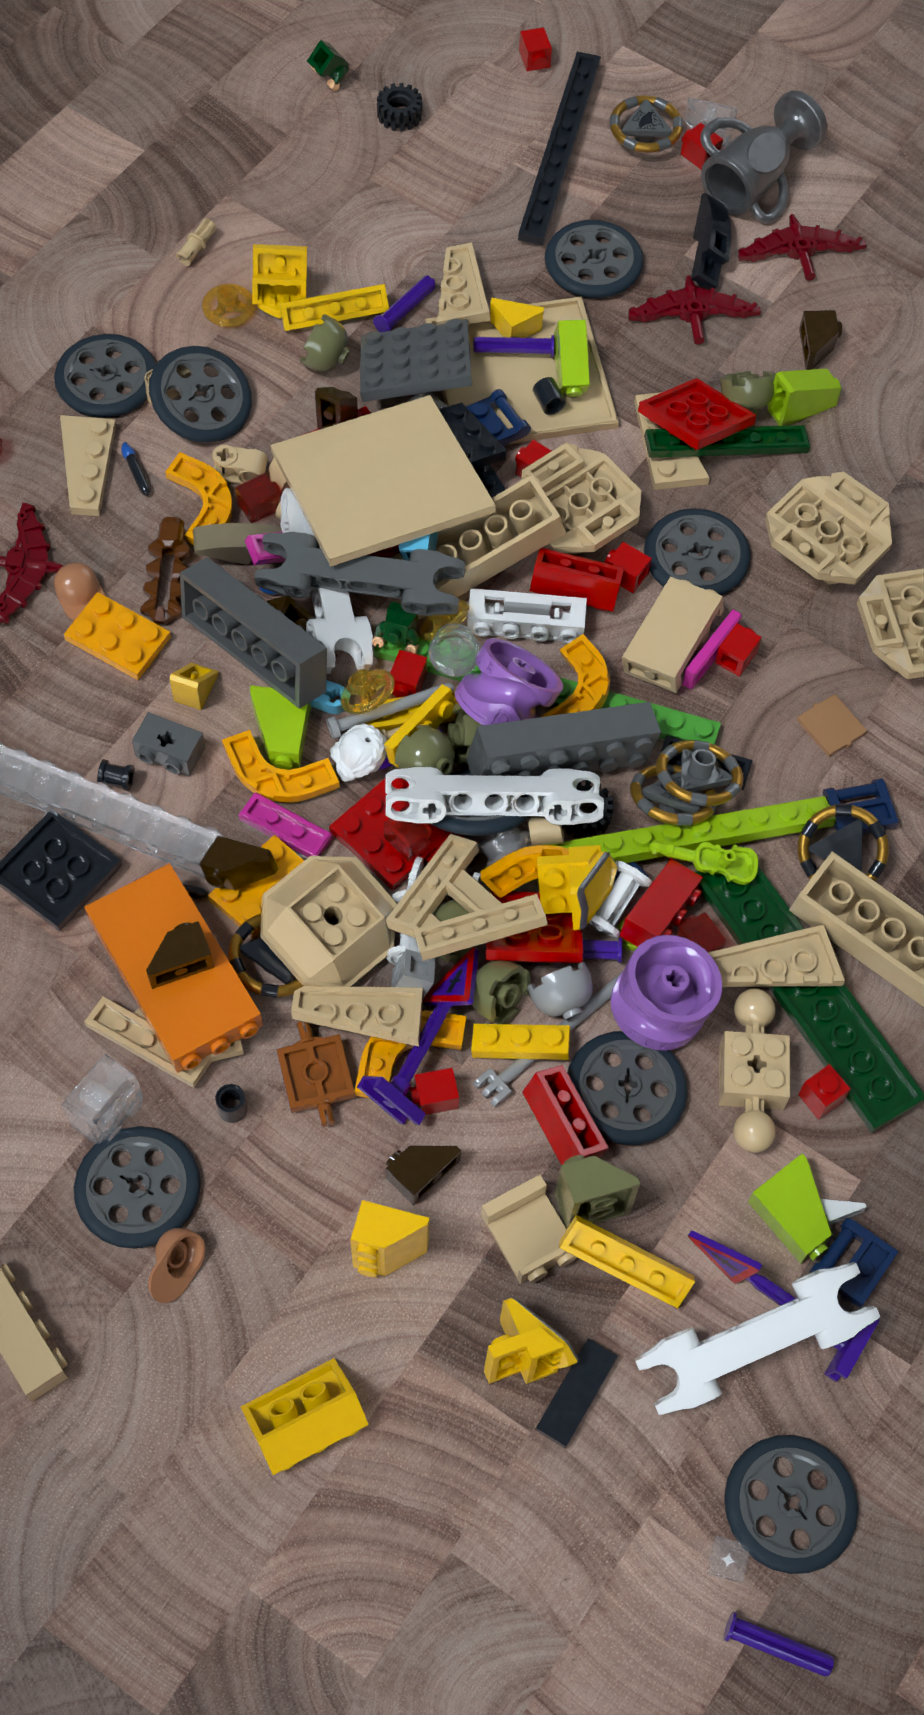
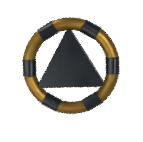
M836 804L815 813L806 822L798 840V858L806 876L811 879L817 872L810 858L809 851L824 860L833 851L862 872L863 821L868 825L877 842L876 859L865 875L876 881L886 867L889 856L887 833L880 821L867 810L852 804ZM834 816L858 818V820L809 846L810 839L818 826L825 820Z
M261 914L251 917L242 923L231 939L228 952L230 964L244 987L256 994L275 998L294 994V991L303 987V985L297 979L291 982L292 973L262 938L242 945L250 933L261 926ZM240 952L262 967L267 973L279 979L284 985L260 983L253 979L243 965Z

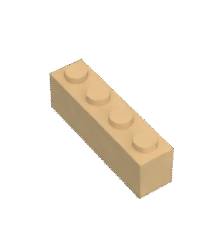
M4 1263L0 1266V1353L25 1395L33 1402L68 1379L63 1371V1368L68 1366L58 1347L52 1351L45 1341L51 1337L41 1319L36 1322L32 1320L28 1311L33 1309V1306L23 1291L18 1294L15 1292L11 1283L16 1281V1278L8 1265Z

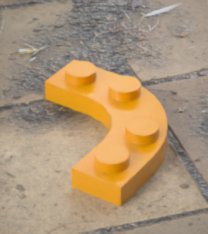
M179 452L165 471L166 479L191 489L198 494L203 502L199 515L185 533L186 542L194 545L193 529L195 527L230 523L233 509L232 498L227 482L218 471L202 461Z
M582 634L559 649L562 658L578 675V684L572 695L541 717L601 709L607 699L610 688V676L607 665L601 653Z
M250 730L222 739L223 748L241 783L253 793L256 792L269 800L299 802L340 788V782L329 758L301 768L291 770L280 769L266 762Z
M552 845L523 847L480 871L481 880L499 898H502L524 883L538 879L537 857L569 855V849Z
M422 1011L420 1033L433 1011ZM447 1013L430 1046L461 1050L467 1016ZM371 1036L361 1056L354 1091L355 1096L369 1098L357 1088L363 1076L384 1077L390 1083L396 1060L406 1050L413 1048V1045Z

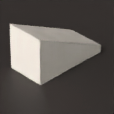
M820 1199L829 1226L843 1221L845 1218L861 1214L867 1207L865 1203Z

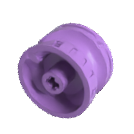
M490 638L485 641L476 656V663L481 673L465 675L455 690V698L462 709L481 725H490L537 718L535 712L537 706L550 707L553 705L563 689V683L551 667L531 652L511 642Z
M656 936L638 946L629 959L624 971L618 977L611 993V1010L619 1028L634 1042L653 1050L667 1051L677 1049L686 1045L695 1037L703 1026L704 1021L717 1006L722 994V978L713 958L697 943L679 936Z

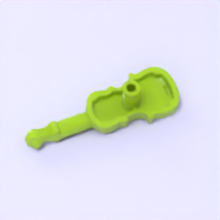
M657 840L649 845V850L653 855L661 853L668 858L693 862L697 871L709 872L712 875L715 873L723 874L727 882L733 881L741 885L749 884L755 878L758 870V857L755 851L751 848L738 847L736 844L730 850L722 849L720 845H713L709 842L701 843L695 850L674 846L673 844H661Z

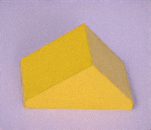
M491 298L489 321L503 337L526 338L542 330L545 308Z
M190 663L171 673L169 680L174 702L202 710L219 671Z

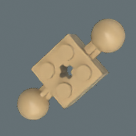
M749 989L738 996L734 1005L735 1017L745 1027V1032L724 1031L719 1045V1106L745 1107V1113L741 1114L734 1124V1138L742 1149L758 1153L768 1149L776 1135L775 1124L764 1113V1109L784 1110L790 1098V1035L764 1034V1027L768 1026L775 1016V1003L772 997L765 991Z

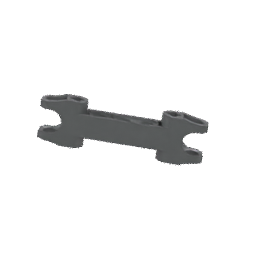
M299 532L263 535L262 543L264 550L270 554L282 556L286 560L278 568L256 570L254 579L256 586L282 596L307 598L310 596L311 587L399 598L402 599L401 608L404 611L417 615L434 616L458 613L459 598L435 588L436 584L443 579H460L464 577L466 570L465 562L458 558L438 551L415 549L411 551L409 561L365 555L330 567L322 549H319L320 545L314 535Z

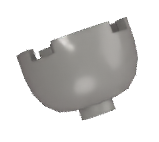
M586 963L578 964L579 970L573 971L571 966H567L542 977L543 984L537 988L534 983L528 985L527 989L535 1006L543 1014L552 1017L563 1015L565 1020L582 1014L581 1007L589 1002L593 994V981Z

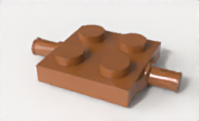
M299 1021L296 1025L301 1040L291 1046L276 1049L291 1113L307 1109H318L321 1126L327 1127L325 1114H327L329 1125L331 1126L335 1123L331 1106L336 1102L355 1098L340 1034L325 1038L313 1037L310 1023L304 1022L305 1032L302 1021Z

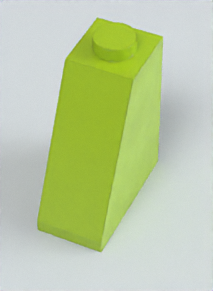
M586 319L558 320L554 332V355L558 387L562 393H566L569 397L581 396L584 392H587L590 385Z
M828 369L780 371L775 375L774 396L768 404L767 410L779 426L791 425L837 406L842 389L840 382L837 378L833 377Z
M250 685L251 705L269 763L277 768L286 770L300 768L311 702L299 709L273 688Z
M802 1153L753 1191L748 1200L751 1207L800 1264L809 1257L812 1261H815L828 1250L825 1244L832 1235L808 1160Z

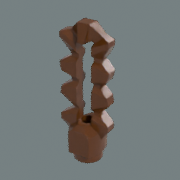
M177 517L163 518L159 524L158 538L148 545L149 554L155 560L146 565V572L153 580L145 582L143 586V592L149 599L141 606L140 611L142 615L149 617L157 625H167L173 619L182 617V609L177 601L181 599L180 572L187 569V567L181 561H184L191 555V550L185 542V523ZM164 553L168 556H175L168 610H165L162 606L157 607Z

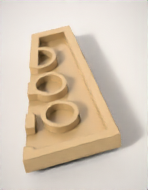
M472 243L446 247L443 267L444 276L441 282V299H439V314L436 324H445L451 319H467L468 324L489 321V308Z
M659 393L635 395L634 404L653 489L708 485L709 476L698 456L649 458L644 438L646 429L664 428L651 422L647 417L639 413L638 407L640 401Z
M60 415L71 514L100 516L116 431L115 419Z
M824 924L708 952L719 968L722 987L843 986L845 982Z
M303 986L294 991L291 1009L292 1018L419 1047L423 988Z

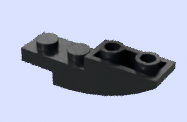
M706 192L701 195L693 239L698 241L691 279L707 290H711V288L716 289L718 287L721 267L729 261L732 237L730 217L725 205Z

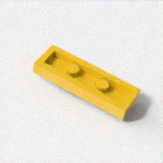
M441 684L384 743L389 763L399 768V765L395 764L397 748L405 735L411 737L418 730L416 726L429 725L436 729L445 719L452 715L455 702L452 690L449 687Z
M474 1024L471 1047L472 1058L569 1060L570 1025Z

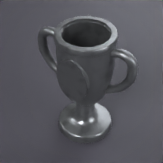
M792 90L784 93L775 104L773 114L776 127L759 126L753 129L735 118L721 117L712 120L703 128L700 141L704 150L711 156L702 166L701 180L703 188L707 194L725 205L728 214L739 215L750 209L753 216L759 222L769 224L775 222L785 211L789 192L784 169L789 160L790 144L803 150L816 148L826 138L828 129L826 116L820 105L811 96L802 91ZM719 128H733L743 133L720 150L712 144L710 136ZM777 180L779 185L777 204L769 213H764L760 209L757 200Z

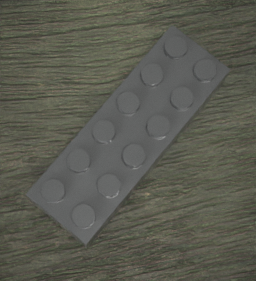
M205 558L180 572L183 619L300 709L326 693L327 647L321 641H317L305 632L301 626L296 625L284 616L281 611L276 610L264 601L261 596L256 595L241 581L235 579L209 558Z
M650 702L477 726L467 755V762L471 775L541 776L549 769L610 772L621 767L637 768L646 764L661 734V730Z

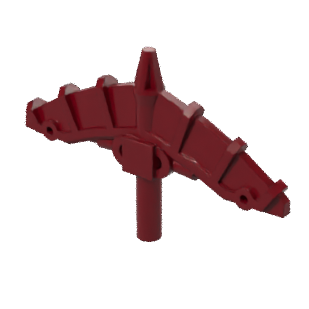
M791 214L789 216V227L781 230L778 228L773 229L771 234L763 238H755L754 243L747 248L742 247L738 250L739 261L756 262L758 260H765L775 254H787V256L794 258V260H800L805 279L811 281L816 277L810 259L815 254V251H826L828 249L851 253L866 249L867 244L863 237L855 238L841 233L842 230L839 229L836 232L820 228V225L815 227L802 226L795 215Z
M688 275L686 276L683 289L676 291L670 289L666 290V294L657 298H647L646 303L641 306L629 308L628 319L629 321L648 322L665 316H679L686 323H691L694 344L701 345L705 341L702 320L707 319L708 315L724 314L731 317L747 318L761 315V309L758 307V303L753 302L751 304L737 298L736 294L730 296L716 292L715 288H711V290L697 288L691 276Z
M22 502L20 512L17 515L18 538L16 539L15 547H12L10 551L8 550L7 556H0V567L6 568L8 575L5 583L6 588L0 595V625L2 623L8 624L10 616L18 609L25 608L28 605L26 601L35 590L38 591L42 588L40 582L46 574L56 573L64 566L48 560L47 552L51 549L50 543L45 542L42 533L45 530L44 523L38 522L34 514L36 507L28 503Z

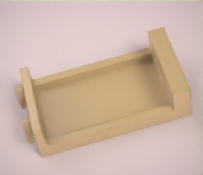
M670 576L622 656L624 673L677 693L682 685L681 674L715 616H721L724 612L723 596L714 590H705L687 580H679Z

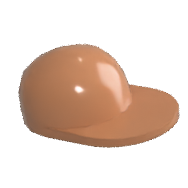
M78 562L69 563L61 567L55 575L54 587L57 598L65 614L73 621L97 592L106 596L94 571L88 565Z
M173 1228L159 1238L155 1248L156 1264L148 1280V1290L154 1300L160 1303H169L181 1296L204 1260L205 1244L200 1235L186 1228Z

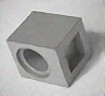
M405 949L392 969L391 987L423 988L424 998L434 984L436 957L422 961L419 952Z

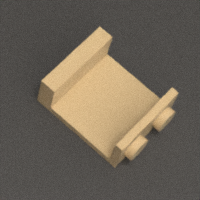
M540 1174L483 1204L481 1208V1217L520 1284L528 1280L530 1283H535L548 1274L547 1270L557 1264L560 1267H564L577 1258L559 1248V1241L567 1229L545 1194L547 1185Z

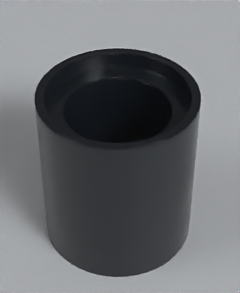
M545 377L533 386L532 391L545 414H556L565 407L566 399L554 378Z
M226 1084L219 1088L215 1096L219 1116L229 1123L239 1122L247 1113L244 1091L235 1084ZM228 1099L240 1101L234 1108L223 1106Z

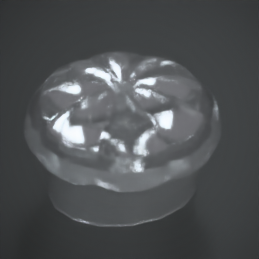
M457 623L447 624L438 630L436 636L431 641L428 655L433 667L438 672L450 677H460L469 674L476 668V656L481 646L472 631L466 626Z
M515 827L514 829L488 836L478 846L488 858L486 866L492 865L516 850L532 846L530 832H521L518 827Z

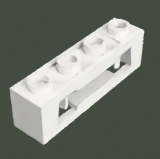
M471 588L467 634H475L481 637L488 635L501 636L507 639L525 638L539 642L546 640L560 641L568 644L584 634L587 598ZM485 599L504 600V605L500 603H485ZM551 605L571 606L570 610L551 609Z

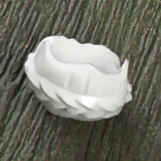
M362 723L353 726L342 734L339 741L331 747L330 756L336 763L337 774L342 781H352L369 773L376 772L385 761L387 755L384 747L386 737L373 725Z

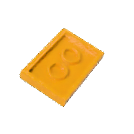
M97 592L66 630L64 638L67 642L139 680L171 639V633Z
M273 835L261 846V848L271 851L278 867L276 874L236 890L221 887L215 888L208 894L209 901L238 927L251 917L261 914L262 895L304 862L299 855L276 835ZM261 926L254 929L249 937L254 939L261 932Z

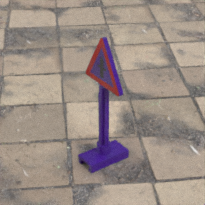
M475 947L471 948L423 998L425 1006L437 1007L433 1010L420 1033L419 1047L413 1046L398 1075L394 1076L390 1083L384 1077L363 1076L357 1086L358 1089L399 1124H404L408 1118L415 1125H420L426 1115L405 1096L411 1087L410 1081L443 1024L450 1007L453 1005H471L474 1002L479 951Z
M693 1230L688 1234V1238L733 1283L736 1284L746 1279L755 1289L779 1306L796 1299L766 1277L757 1274L763 1266L761 1263ZM877 1319L867 1325L854 1337L834 1345L833 1347L837 1349V1352L824 1375L834 1382H837L840 1376L847 1379L880 1320Z

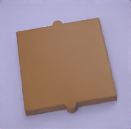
M836 694L819 704L814 703L811 709L799 715L796 719L828 757L844 747L850 748L852 742L867 734V729Z

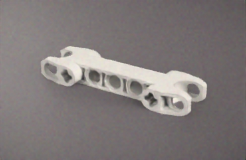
M285 488L281 496L280 525L282 532H299L314 535L291 489ZM311 587L310 593L316 619L308 620L306 632L327 647L326 674H331V670L335 667L336 658L334 651L336 650L349 653L360 672L368 671L373 664V635L367 616L354 617L348 591Z
M412 767L394 769L388 772L385 785V793L387 794L386 816L393 820L412 823H437L445 815L545 816L546 820L552 824L575 825L591 823L603 818L604 799L599 796L600 777L590 771L574 769H549L541 776L443 775L437 768ZM396 778H403L408 781L409 786L406 789H396L391 783ZM582 780H589L593 783V787L588 791L576 789L577 784ZM467 794L465 797H459L458 795ZM492 794L498 795L497 797H489ZM525 794H526V795H530V796L524 797V798H523V797H520L521 795H525ZM396 801L409 802L408 809L401 812L394 810L391 806ZM581 803H594L597 805V809L588 814L583 813L579 807Z
M851 1262L838 1267L819 1269L792 1282L798 1297L797 1299L699 1342L694 1328L690 1327L661 1339L654 1347L635 1358L639 1370H646L663 1364L672 1367L677 1373L678 1380L675 1389L654 1403L658 1414L662 1415L677 1410L695 1408L715 1399L722 1394L716 1378L812 1335H815L820 1348L825 1349L854 1337L867 1325L880 1318V1314L874 1306L865 1307L854 1312H847L842 1310L838 1304L837 1294L840 1286L860 1273L857 1264Z

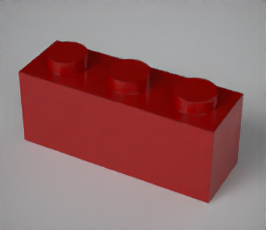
M540 548L529 592L543 595L587 598V606L613 612L624 568Z
M670 859L627 915L619 936L638 947L653 937L672 935L673 931L670 929L673 925L677 927L681 925L688 912L685 910L687 906L694 907L699 900L702 891L698 888L703 877L675 860Z
M559 1065L536 1072L522 1093L560 1164H565L564 1162L567 1159L577 1155H583L584 1158L590 1156L601 1158L608 1150V1146L564 1066Z

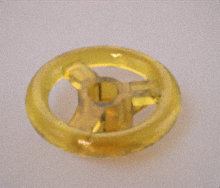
M227 283L215 286L205 294L202 300V311L205 317L212 323L223 327L237 326L246 322L255 310V304H252L251 292L237 284ZM238 293L246 299L247 304L239 301ZM217 295L218 306L215 310L211 311L210 302ZM237 311L243 313L235 318H221L226 312Z
M459 600V609L456 614L427 616L428 618L420 629L421 638L425 641H434L451 633L467 617L470 610L469 603L465 600ZM433 626L434 630L432 632H429L430 628Z
M363 669L355 672L350 676L348 685L341 694L340 703L342 708L347 713L355 715L368 713L378 708L390 697L394 690L395 680L393 675L382 669L370 671ZM385 686L381 694L371 701L376 691ZM359 695L361 698L360 705H351L349 702L350 696Z

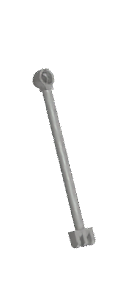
M621 973L581 1007L582 1014L569 1020H564L559 1025H570V1031H572L611 998L612 989ZM517 1059L498 1076L489 1068L474 1081L473 1085L480 1089L488 1082L490 1085L482 1091V1095L488 1098L497 1091L499 1094L490 1102L496 1108L511 1096L512 1090L507 1084L537 1059Z

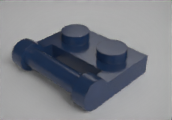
M497 389L491 393L490 397L466 406L503 446L526 437L531 431V426L526 420H522L507 401V395L502 389ZM499 408L513 428L507 429L494 412V409Z
M882 778L874 779L869 784L835 790L833 787L823 789V796L826 797L830 806L840 804L839 801L874 795L875 799L849 804L861 807L873 814L880 821L884 830L896 828L899 823L886 784ZM835 816V830H840L858 820V818ZM862 821V834L872 833L868 825Z
M845 1218L840 1225L841 1232L821 1261L814 1263L809 1273L819 1269L833 1268L852 1238L860 1241L862 1244L849 1261V1263L854 1262L857 1264L860 1273L856 1277L844 1282L840 1286L838 1293L861 1308L899 1251L856 1221Z

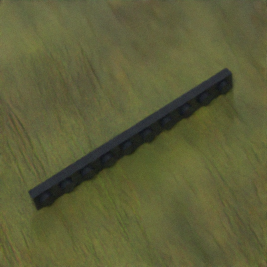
M578 51L576 53L518 233L519 241L544 245L599 70L601 56Z

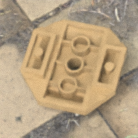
M566 442L522 470L521 480L533 474L561 516L566 534L545 545L549 550L570 555H577L582 552H595L636 525L639 521L641 489L604 453L591 449L577 448V445Z
M844 471L832 473L831 476H816L802 479L767 512L765 518L771 546L811 576L823 580L828 585L836 583L855 585L890 550L892 545L889 503Z
M924 568L877 575L860 595L857 602L872 651L887 663L891 670L897 671L906 679L924 677Z
M310 856L262 895L260 937L303 986L352 987L387 957L388 950L394 947L395 931L387 927L386 919L397 903L357 857ZM324 914H333L337 918L338 924L331 925L327 923L324 919Z

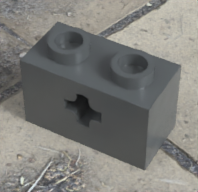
M150 712L145 716L132 740L135 756L141 761L148 764L156 763L173 774L182 773L187 776L191 775L205 749L202 732Z

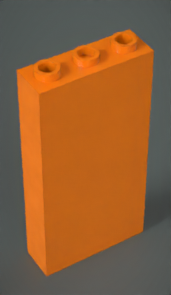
M170 863L84 906L92 927L177 1073L183 1069L190 1070L195 1068L205 1057L226 1051L231 1043L241 1038H250L259 1031V1028L263 1027L261 1013ZM199 921L212 956L214 968L152 989L146 969L166 933L174 930L179 924Z

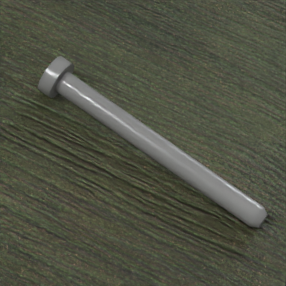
M452 683L443 684L449 687L452 690V692L454 691ZM441 685L336 720L335 717L328 718L326 723L330 735L334 739L341 736V731L350 729L355 725L367 723L423 704Z

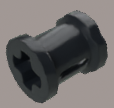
M103 759L98 769L97 784L102 787L106 784L122 787L124 791H130L134 780L135 767L130 764L127 766L110 764L109 760Z

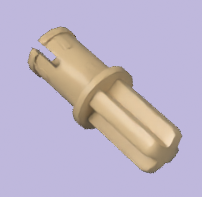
M205 218L193 233L188 234L186 243L176 253L177 259L182 256L179 260L180 263L190 266L196 255L206 248V242L216 230L214 221Z

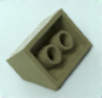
M583 1155L573 1156L564 1162L565 1164L561 1165L554 1196L566 1229L575 1215L593 1224H598L631 1213L640 1186L637 1177L596 1156L584 1158Z

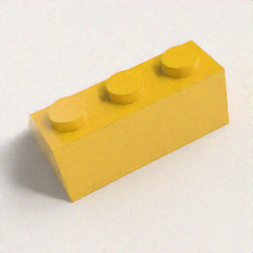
M362 1200L350 1239L353 1267L357 1268V1272L364 1276L377 1277V1274L386 1276L426 1254L429 1247L430 1218Z
M335 1358L240 1406L273 1475L292 1468L299 1461L324 1451L333 1443L352 1436L360 1429L369 1425L354 1389Z

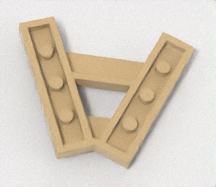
M450 834L387 917L386 923L389 929L414 937L422 961L547 925L546 915L538 895L534 894L502 904L464 871L479 851L477 842ZM447 894L469 913L441 922L433 915Z
M102 996L84 1021L86 1027L195 1088L211 1062L243 1055L241 1040L239 1039L231 1043L226 1051L217 1055L211 1054L202 1059L201 1063L190 1070L183 1069L177 1073L140 1008L132 1013Z

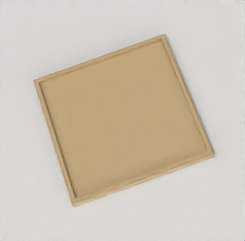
M582 296L528 304L544 307L545 309L542 330L526 338H551V335H554L558 320L586 319L589 388L587 392L577 397H569L566 393H562L566 399V405L561 411L553 415L544 413L532 389L536 382L545 377L554 378L558 385L555 355L551 357V354L474 352L473 340L475 337L503 336L490 321L468 324L472 386L442 390L446 407L461 402L468 406L490 397L491 393L495 390L502 389L507 395V401L522 420H526L531 426V431L526 437L510 444L528 442L533 439L541 440L618 428L619 421ZM437 317L427 318L425 323L436 324ZM499 408L494 409V412L507 429L513 428Z
M430 395L271 445L272 454L330 567L496 513L494 501Z

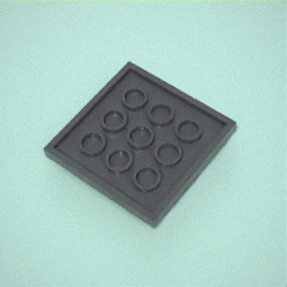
M451 319L445 324L440 325L425 323L419 327H399L393 331H372L366 335H361L360 395L362 402L472 386L470 339L467 319Z

